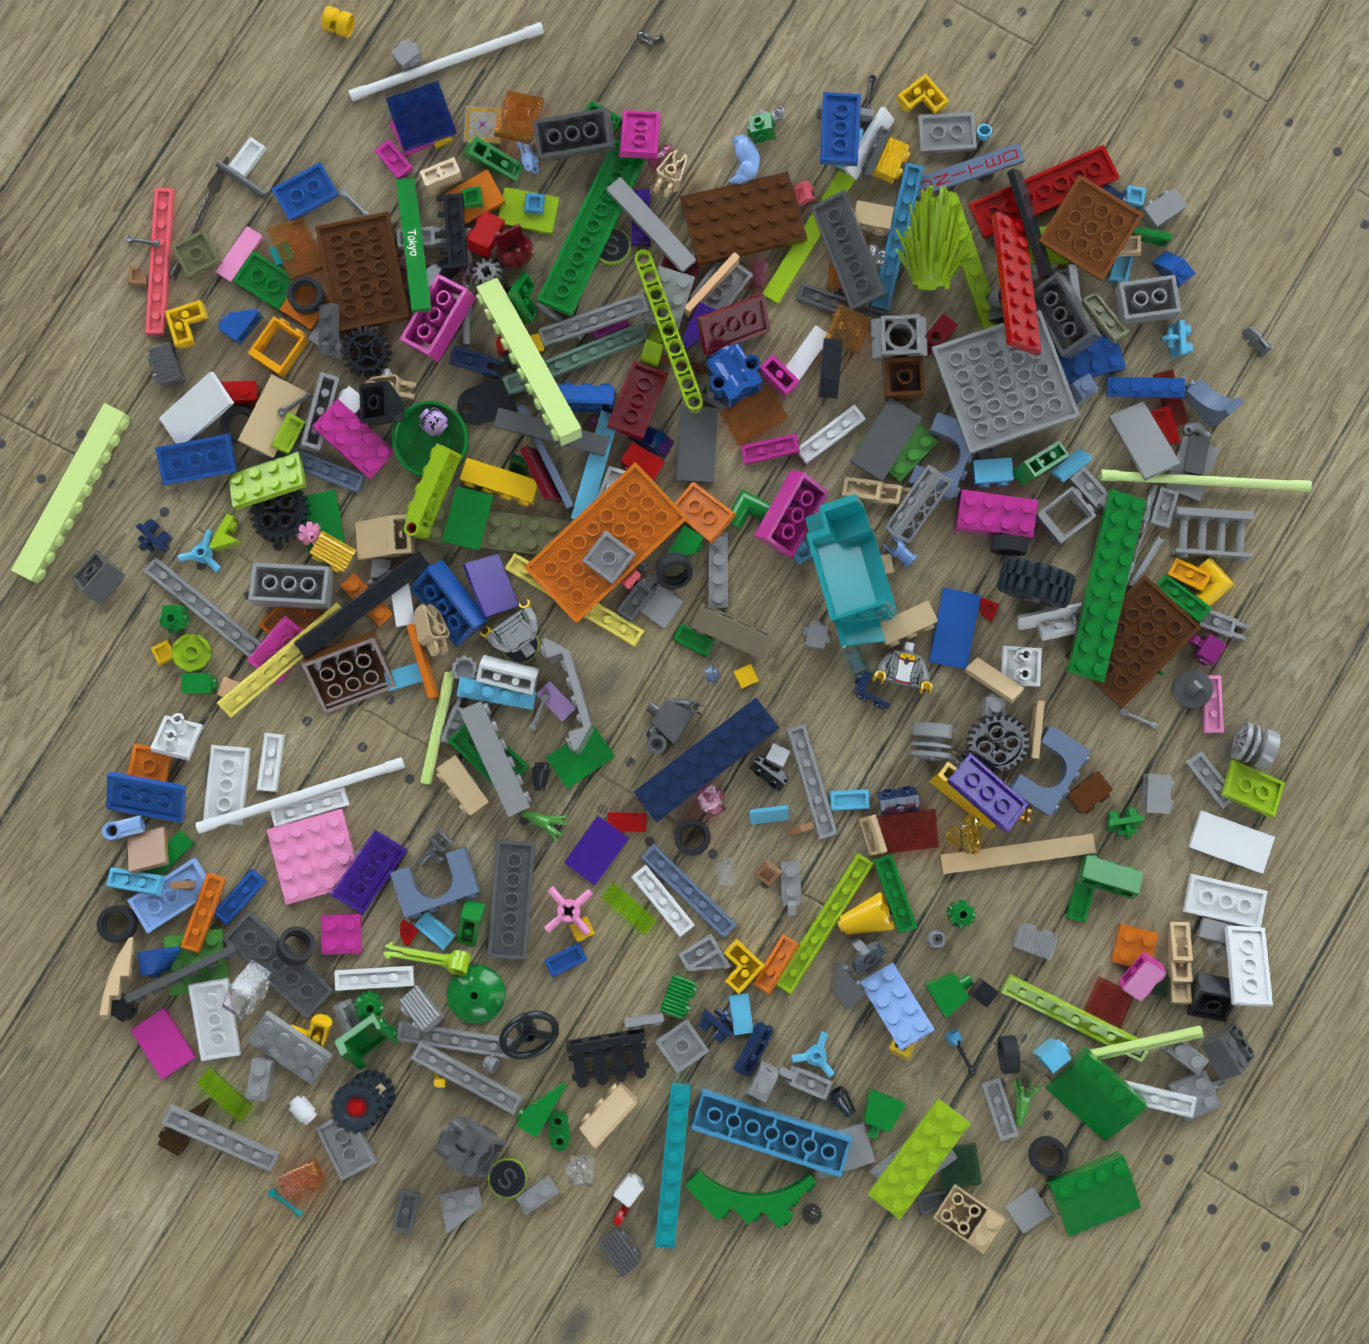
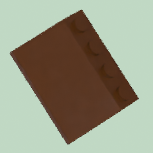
M375 629L320 649L307 659L305 657L302 658L301 665L325 714L396 687L383 646ZM354 657H356L357 666H359L360 668H365V670L360 672L356 671L354 665ZM385 672H386L387 677H388V679H389V681H390V683H391L390 686H387V683H386V680H385V676H384V673H385Z

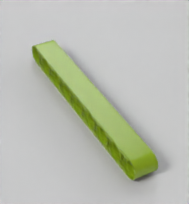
M644 249L639 250L634 257L636 269L683 401L690 413H698L703 406L702 396L650 252ZM645 257L648 259V262L640 264L638 262L639 259ZM652 275L655 279L652 282H647L645 277ZM659 293L661 297L658 300H654L651 298V295ZM664 310L668 314L666 317L661 318L657 313ZM671 328L674 333L672 335H665L664 330ZM672 346H678L680 348V351L678 353H672L670 351V348ZM682 363L687 368L684 371H678L676 366ZM689 381L693 384V387L685 389L682 385L684 382ZM697 399L699 405L691 407L689 405L690 400Z

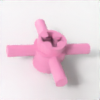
M552 886L547 892L558 903L557 916L544 927L546 931L550 933L563 921L567 923L574 922L584 935L588 934L591 930L579 917L581 912L580 906L594 894L588 889L576 900H564ZM565 906H572L574 908L571 917L564 913Z

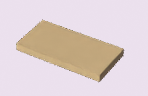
M271 374L238 442L273 459L277 449L270 445L286 414L290 412L295 415L301 403L286 411L284 416H280L278 410L302 398L306 392Z

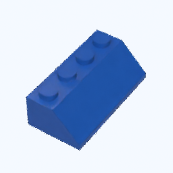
M564 382L562 385H558L572 412L601 413L602 410L612 413L615 407V386H611V384L602 383L600 386H592L591 383L573 385V383Z
M443 560L427 567L410 587L422 604L425 606L432 604L440 611L450 632L449 639L456 647L479 631L489 620L488 617L483 618L477 603Z

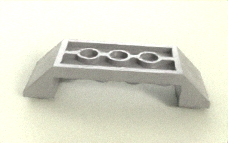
M544 638L542 639L543 645H540L543 657L546 660L549 659L551 664L561 661L563 670L569 675L566 678V682L570 691L574 693L571 699L575 709L579 710V714L576 717L581 728L569 731L570 737L566 739L569 749L579 755L586 746L594 728L575 661L569 650Z

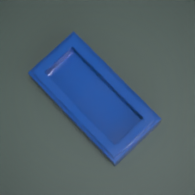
M578 942L544 959V962L553 978L586 961L587 958Z

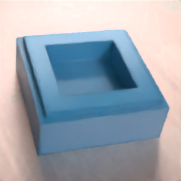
M526 193L524 212L527 214L544 215L545 194Z

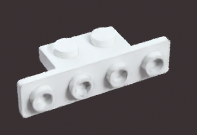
M1082 602L1068 605L1066 608L1044 609L1018 615L1017 628L1020 631L1037 627L1042 641L1073 635L1076 631V619L1079 618Z

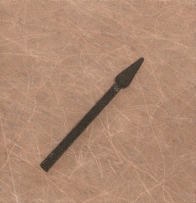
M226 157L223 163L228 165L229 158ZM217 169L208 183L209 190L187 237L199 231L215 194L221 190L225 173L220 169ZM178 259L168 277L173 281H176L182 268Z

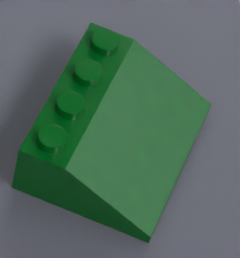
M1086 1046L1045 1087L1046 1090L1104 1141L1133 1122L1148 1107L1145 1098Z
M1118 1151L1045 1180L1068 1237L1141 1208L1131 1172L1124 1155Z

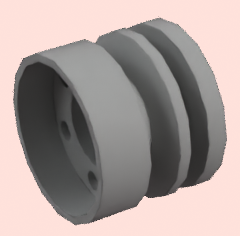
M1245 721L1235 735L1231 748V758L1241 760L1242 763L1250 761L1251 766L1267 770L1277 755L1280 745V733L1268 728H1264L1261 731L1259 725H1253L1251 722Z
M928 722L912 723V736L920 738V741L911 743V746L919 747V750H910V756L931 761L951 759L950 753L942 751L943 749H952V746L943 744V740H949L953 737L952 725Z

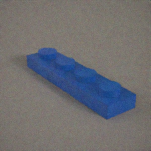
M1107 377L1106 397L1183 399L1185 397V378Z

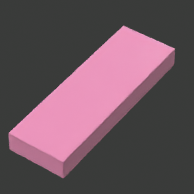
M246 226L222 261L223 263L219 265L215 272L233 284L232 280L251 252L258 248L264 237Z
M1207 675L1213 684V694L1207 704L1202 706L1203 733H1224L1221 675Z

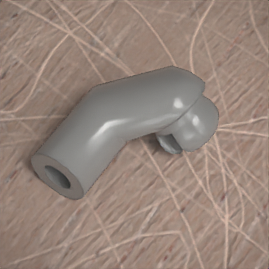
M778 106L775 111L771 112L775 123L784 118L785 109ZM760 109L758 114H764L768 112Z
M1199 422L1187 423L1183 427V431L1187 435H1199L1207 438L1212 435Z

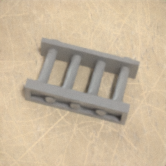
M1176 507L1174 509L1172 518H1178V521H1180L1179 548L1170 551V555H1177L1176 558L1187 559L1188 556H1211V558L1233 559V562L1243 563L1252 557V553H1244L1245 525L1254 520V512ZM1190 519H1197V522H1199L1198 550L1187 549V531ZM1209 520H1214L1218 524L1217 551L1206 550V532ZM1228 522H1235V525H1237L1236 552L1225 551V533Z

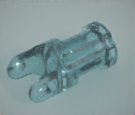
M853 645L854 651H849L847 646L841 647L845 659L849 661L852 675L868 669L863 663L862 653L858 645Z

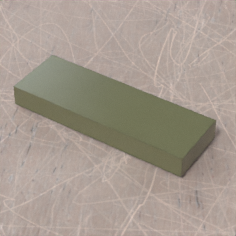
M1097 291L1081 299L1087 313L1113 345L1129 336L1130 332Z

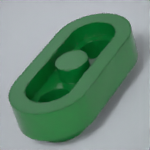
M555 1110L548 1119L550 1144L553 1149L563 1151L570 1143L569 1121L564 1111ZM560 1118L562 1123L556 1124L554 1120ZM562 1138L563 1144H558L556 1139Z

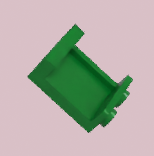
M373 1013L335 1040V1044L340 1055L361 1071L367 1066L363 1057L387 1039L396 1045L399 1042L396 1037L398 1032L393 1025L389 1026L383 1017L379 1018Z

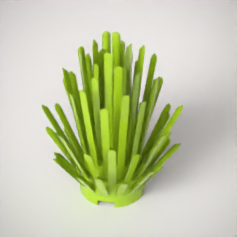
M932 185L927 186L926 191L922 189L921 201L919 200V203L918 201L915 202L916 214L913 213L912 204L909 203L912 233L908 226L907 231H904L905 237H901L899 229H896L906 256L899 249H896V252L912 278V288L918 286V289L936 290L940 286L944 287V290L950 289V280L971 253L967 252L962 259L966 252V249H963L973 230L962 240L956 255L954 254L964 229L960 228L954 243L962 204L959 205V202H957L954 214L951 215L952 192L948 193L946 186L940 187L939 196L936 198L933 197Z

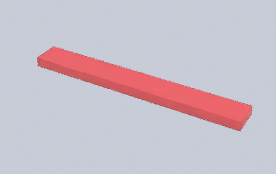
M154 188L151 241L158 240L160 247L156 248L151 245L145 325V334L147 336H166L167 318L165 311L168 310L175 190L173 188Z

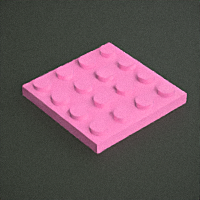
M343 809L267 830L286 905L332 892L354 860V849Z

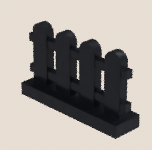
M644 1028L567 1040V1054L572 1053V1055L568 1056L569 1062L573 1061L575 1069L572 1081L576 1080L580 1088H585L589 1083L588 1078L596 1077L597 1083L604 1085L608 1081V1075L615 1074L616 1079L622 1082L627 1079V1072L634 1071L637 1078H644L646 1076V1069L650 1068L649 1062H645L643 1049H647L646 1043H642V1041H645ZM631 1051L633 1065L626 1066L624 1052ZM606 1055H612L614 1068H606ZM593 1058L595 1071L587 1072L585 1059Z

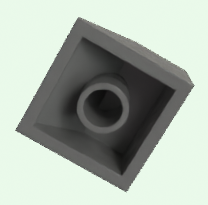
M96 550L72 577V580L84 594L98 604H101L102 601L108 599L111 591L122 583L125 574L101 552Z

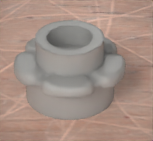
M935 929L932 930V933L928 934L927 941L932 948H942L945 945L946 935L944 932Z
M494 1054L487 1056L482 1064L485 1067L484 1072L494 1073L500 1063V1059L494 1057Z

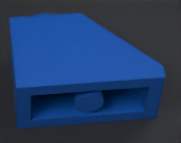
M1165 251L1151 262L1162 277L1175 275L1177 289L1196 274L1184 258L1169 251Z
M257 309L230 312L220 320L218 329L241 346L263 316Z
M180 947L139 951L140 975H148L149 978L161 977V973L170 970L180 951Z

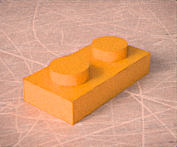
M1179 558L1175 559L1167 574L1171 578L1201 592L1204 591L1212 576L1211 573Z

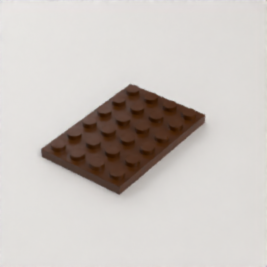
M788 172L749 180L744 184H732L680 196L681 207L698 267L725 261L733 253L742 257L807 241V234Z
M389 211L315 226L330 304L336 303L339 305V334L350 332L351 330L356 331L358 327L364 329L365 326L370 328L411 319Z
M1144 575L1124 595L1105 681L1103 683L1090 681L1122 709L1202 626ZM1071 650L1064 656L1068 660Z

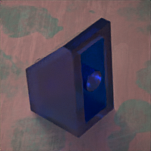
M650 426L647 428L643 441L629 437L634 443L652 454L663 458L666 457L675 443L664 432Z

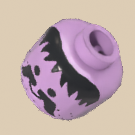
M432 408L430 411L425 409L419 416L422 419L419 424L420 427L430 436H440L448 427L447 417L437 408Z

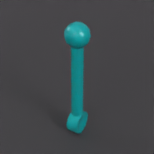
M272 1188L269 1190L268 1194L270 1197L277 1198L294 1211L297 1217L303 1215L301 1209L295 1208L278 1195L276 1189Z

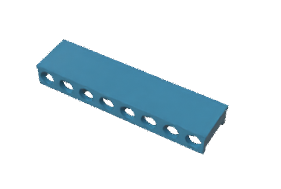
M705 1088L701 1090L691 1124L692 1130L838 1177H842L847 1154L853 1139L852 1135Z

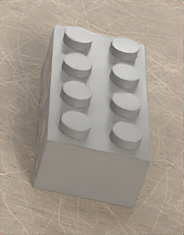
M253 563L248 600L254 606L328 610L331 608L335 573L330 567Z

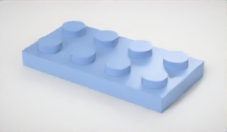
M193 858L165 876L160 896L138 893L127 900L146 932L151 933L196 904L206 873L197 858ZM196 880V887L194 889L170 888L171 881Z
M894 963L889 964L860 982L901 1051L935 1031Z

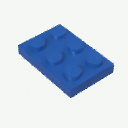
M321 162L272 188L274 195L291 223L340 196Z

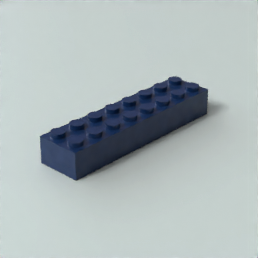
M754 698L633 791V793L657 823L779 729V726L759 700Z

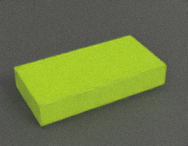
M288 412L270 446L285 455H289L305 421Z

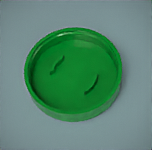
M422 401L404 410V421L396 422L392 432L393 450L401 465L413 474L423 477L422 471L429 463L430 452L436 444H439L462 455L457 466L458 469L466 459L470 447L469 430L463 418L450 406L437 401ZM432 408H437L447 417L448 427L440 436H430L420 427L419 424L422 419L419 416L425 409L430 411Z

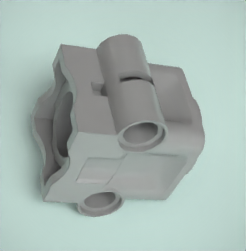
M920 314L881 316L880 318L872 319V359L884 361L885 358L927 357V338H925L927 335L926 317H920ZM895 331L902 332L907 338L908 344L903 347L895 346L890 341L889 334Z

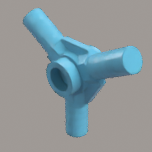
M206 529L202 543H198L192 549V552L179 554V562L194 559L197 562L207 563L215 573L219 572L221 567L212 558V549L209 547L213 531Z
M821 1031L817 1044L811 1046L804 1054L792 1055V1062L807 1061V1063L814 1066H820L825 1074L831 1077L835 1072L826 1062L827 1057L824 1048L829 1034Z

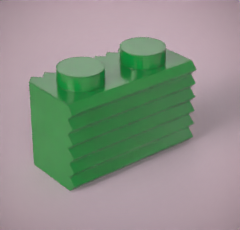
M673 973L661 1004L660 1012L681 1020L683 1015L687 1017L691 1006L688 1005L690 997L694 998L698 988L694 986L695 981Z

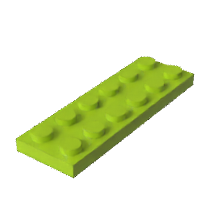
M937 1098L869 1190L868 1195L898 1219H901L971 1123Z

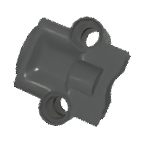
M455 1117L442 1131L435 1152L446 1159V1164L449 1167L461 1171L469 1178L473 1179L476 1176L485 1178L490 1173L493 1161L504 1148L506 1141L498 1137L497 1133L492 1129L480 1126L468 1117Z

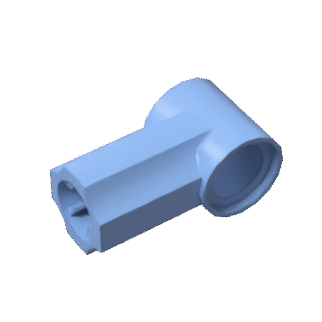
M140 815L116 822H108L103 826L102 834L106 839L116 840L145 832L146 826ZM113 826L117 828V833L115 836L111 834V828Z

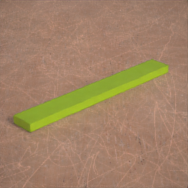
M839 170L820 202L842 190H846L848 193L855 179ZM813 213L804 226L807 241L792 245L762 293L765 295V298L777 305L821 237V232Z
M859 853L855 855L799 943V948L776 984L778 987L790 995L792 994L874 864L872 861Z
M1009 974L1000 989L1001 993L1107 1046L1140 1039ZM1150 1049L1125 1055L1142 1063Z

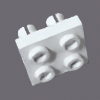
M1002 646L1001 673L1020 686L1040 687L1042 648Z
M176 713L172 717L165 715L150 747L151 751L189 761L203 730L202 724L186 721L180 713Z

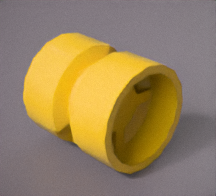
M328 5L321 19L322 30L330 33L336 32L339 36L349 38L355 25L354 14L346 11L340 13L338 8Z

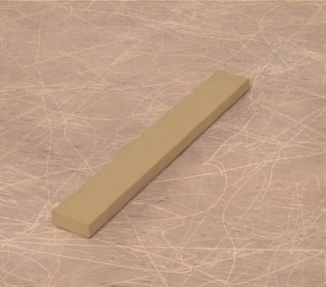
M1084 834L941 854L940 862L942 874L1091 854L1096 853L1093 834Z

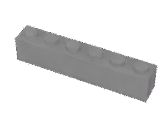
M480 701L460 710L508 817L529 808V803L532 800L528 791L524 792L521 787L524 783L520 774L516 775L513 767L516 765L512 757H508L505 752L508 748L504 739H499L497 735L499 728L496 722H491L489 714H491L488 704H483Z

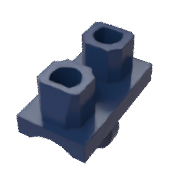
M151 518L144 524L138 523L136 525V528L147 537L146 539L143 536L138 538L141 542L139 546L141 551L148 549L150 552H154L155 547L152 546L154 544L158 549L166 553L169 550L167 546L173 537L164 530L157 537L154 532L160 525Z
M705 1008L702 1012L703 1016L698 1023L699 1027L707 1031L713 1023L718 1029L712 1037L719 1043L725 1040L727 1036L731 1037L733 1034V1030L722 1022L724 1020L730 1024L732 1021L727 1016L730 1012L728 1008L723 1012L719 1008L715 1009L714 1013L719 1018Z

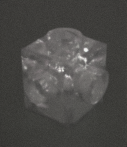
M571 1156L570 1164H566L565 1176H569V1184L575 1186L593 1185L594 1157Z

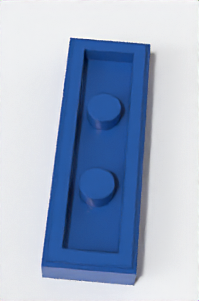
M251 869L216 908L214 915L228 926L268 881L255 869Z

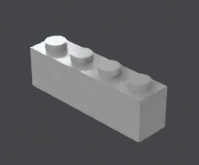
M320 372L318 375L299 444L300 449L313 453L320 451L323 437L312 426L332 406L339 377Z

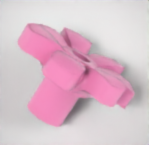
M307 522L306 527L304 525L299 526L298 529L302 533H298L297 536L299 540H303L304 545H309L310 542L314 545L322 533L319 531L321 527L317 523L313 525L312 522Z

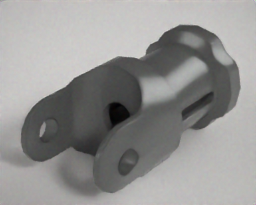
M1248 326L1242 331L1247 344L1253 346L1260 354V358L1274 347L1263 338L1261 332L1256 331L1252 326Z

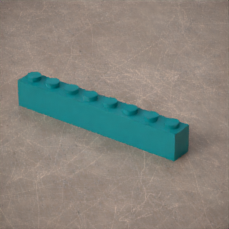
M671 1082L655 1247L675 1249L691 1089L690 1083Z

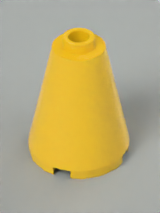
M881 892L841 915L840 921H838L841 932H845L846 935L891 931L894 929L893 918H890L889 906Z

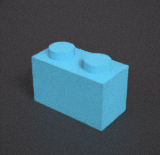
M1011 457L973 460L970 464L972 487L978 486V489L989 488V485L1007 487L1014 480Z
M1051 1037L1033 1051L1042 1065L1052 1073L1056 1072L1071 1059L1068 1054L1070 1052L1069 1048L1063 1042H1060L1058 1039L1054 1040Z

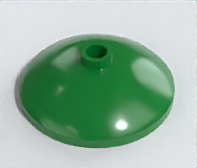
M469 965L466 976L454 975L448 985V1005L456 1017L467 1023L481 1024L493 1019L500 1012L505 1002V986L501 977L493 969L484 965ZM472 992L478 994L477 999L471 997Z

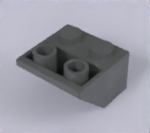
M836 961L833 967L831 991L848 1010L865 996L863 993L865 988L856 977L852 979L850 976L852 971L844 962L840 964Z
M1236 1022L1212 1034L1201 1045L1221 1080L1242 1074L1255 1058L1252 1047L1246 1041L1242 1030Z

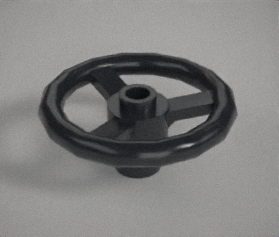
M545 1011L522 1013L510 1020L502 1029L499 1037L500 1049L506 1056L513 1059L537 1057L555 1043L559 1034V1023L553 1015ZM534 1019L548 1021L552 1031L538 1030ZM515 1027L518 1037L508 1046V1035ZM536 1038L546 1040L535 1049L525 1052L516 1051L523 1043L532 1042Z

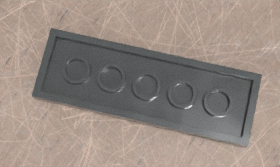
M842 190L811 206L850 309L854 311L887 295L846 190Z
M497 840L487 957L527 960L536 842Z
M249 910L222 940L228 946L238 943L241 950L236 953L306 1019H309L335 989L307 962L300 966H289L283 963L276 952V943L279 936L253 911ZM285 942L284 947L286 951L293 956H299Z

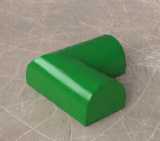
M527 271L519 274L507 294L523 324L532 323L538 314L529 297L535 285Z
M741 489L730 509L737 516L729 526L741 531L749 515L762 521L771 504Z

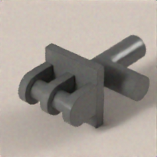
M706 383L702 386L698 385L703 400L724 410L726 403L715 398L713 392H704Z
M439 828L428 839L433 845L417 861L420 866H424L431 857L439 865L445 861L437 851L445 852L454 843V840H450L448 838L449 835L442 832V828Z

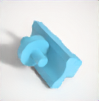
M1178 320V322L1168 325L1167 335L1162 337V342L1168 343L1171 358H1177L1193 352V344L1186 342V337L1192 333L1191 326L1185 324V320Z

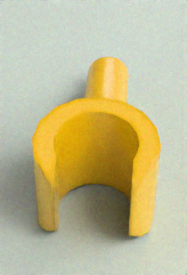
M434 1072L435 1087L445 1088L447 1085L446 1078L440 1077L439 1074Z

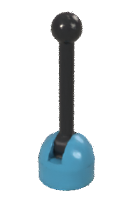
M956 1029L947 1033L944 1036L947 1043L957 1047L968 1067V1073L974 1075L976 1069L971 1066L960 1046L962 1037L959 1030Z

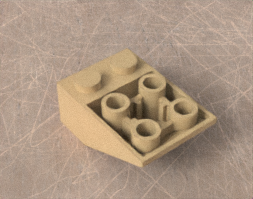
M407 514L355 522L358 560L406 557L415 553L414 537L407 535L404 531L405 523L410 521L405 519Z
M954 1184L933 1216L935 1220L983 1254L1005 1222L1004 1216L956 1184Z

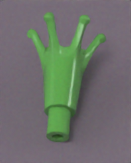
M524 810L522 813L523 818L544 829L554 839V842L558 841L554 835L563 836L562 833L554 828V824L567 825V822L558 820L566 819L567 815L547 816Z
M1017 1078L1018 1087L1016 1081L1012 1082L1017 1098L1015 1114L1017 1118L1015 1124L1023 1126L1030 1103L1036 1092L1041 1089V1086L1038 1085L1030 1093V1088L1033 1084V1081L1030 1080L1028 1088L1024 1092V1087L1021 1086V1079Z

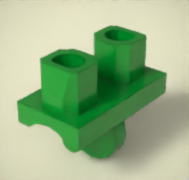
M1136 807L1125 809L1126 818H1120L1118 810L1109 811L1107 813L1108 823L1105 826L1106 832L1117 831V835H1124L1125 840H1131L1132 834L1137 833L1136 827H1141V822H1144L1143 815H1139Z

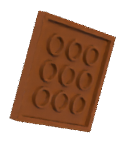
M1079 175L1041 235L1039 242L1070 263L1076 264L1077 267L1099 281H1103L1144 214Z

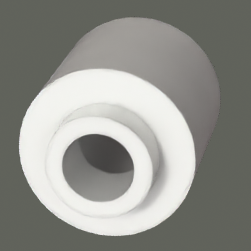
M304 1095L301 1098L296 1096L289 1103L291 1105L289 1111L300 1123L303 1122L305 1126L318 1115L315 1112L314 1106Z

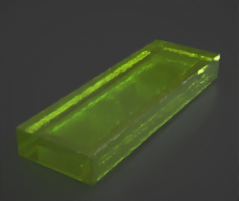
M615 882L601 896L644 935L657 921L654 916Z
M212 1067L196 1082L239 1122L254 1107L252 1103L245 1099L241 1093Z

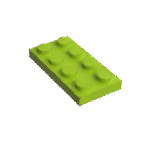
M299 452L228 475L232 507L235 510L306 487L302 455Z

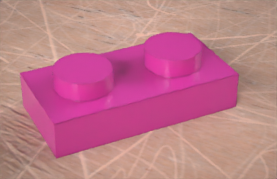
M390 139L375 149L376 154L397 179H402L413 170V167Z

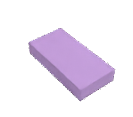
M550 681L536 693L540 699L542 694L546 693L549 695V699L545 701V704L562 722L576 710Z

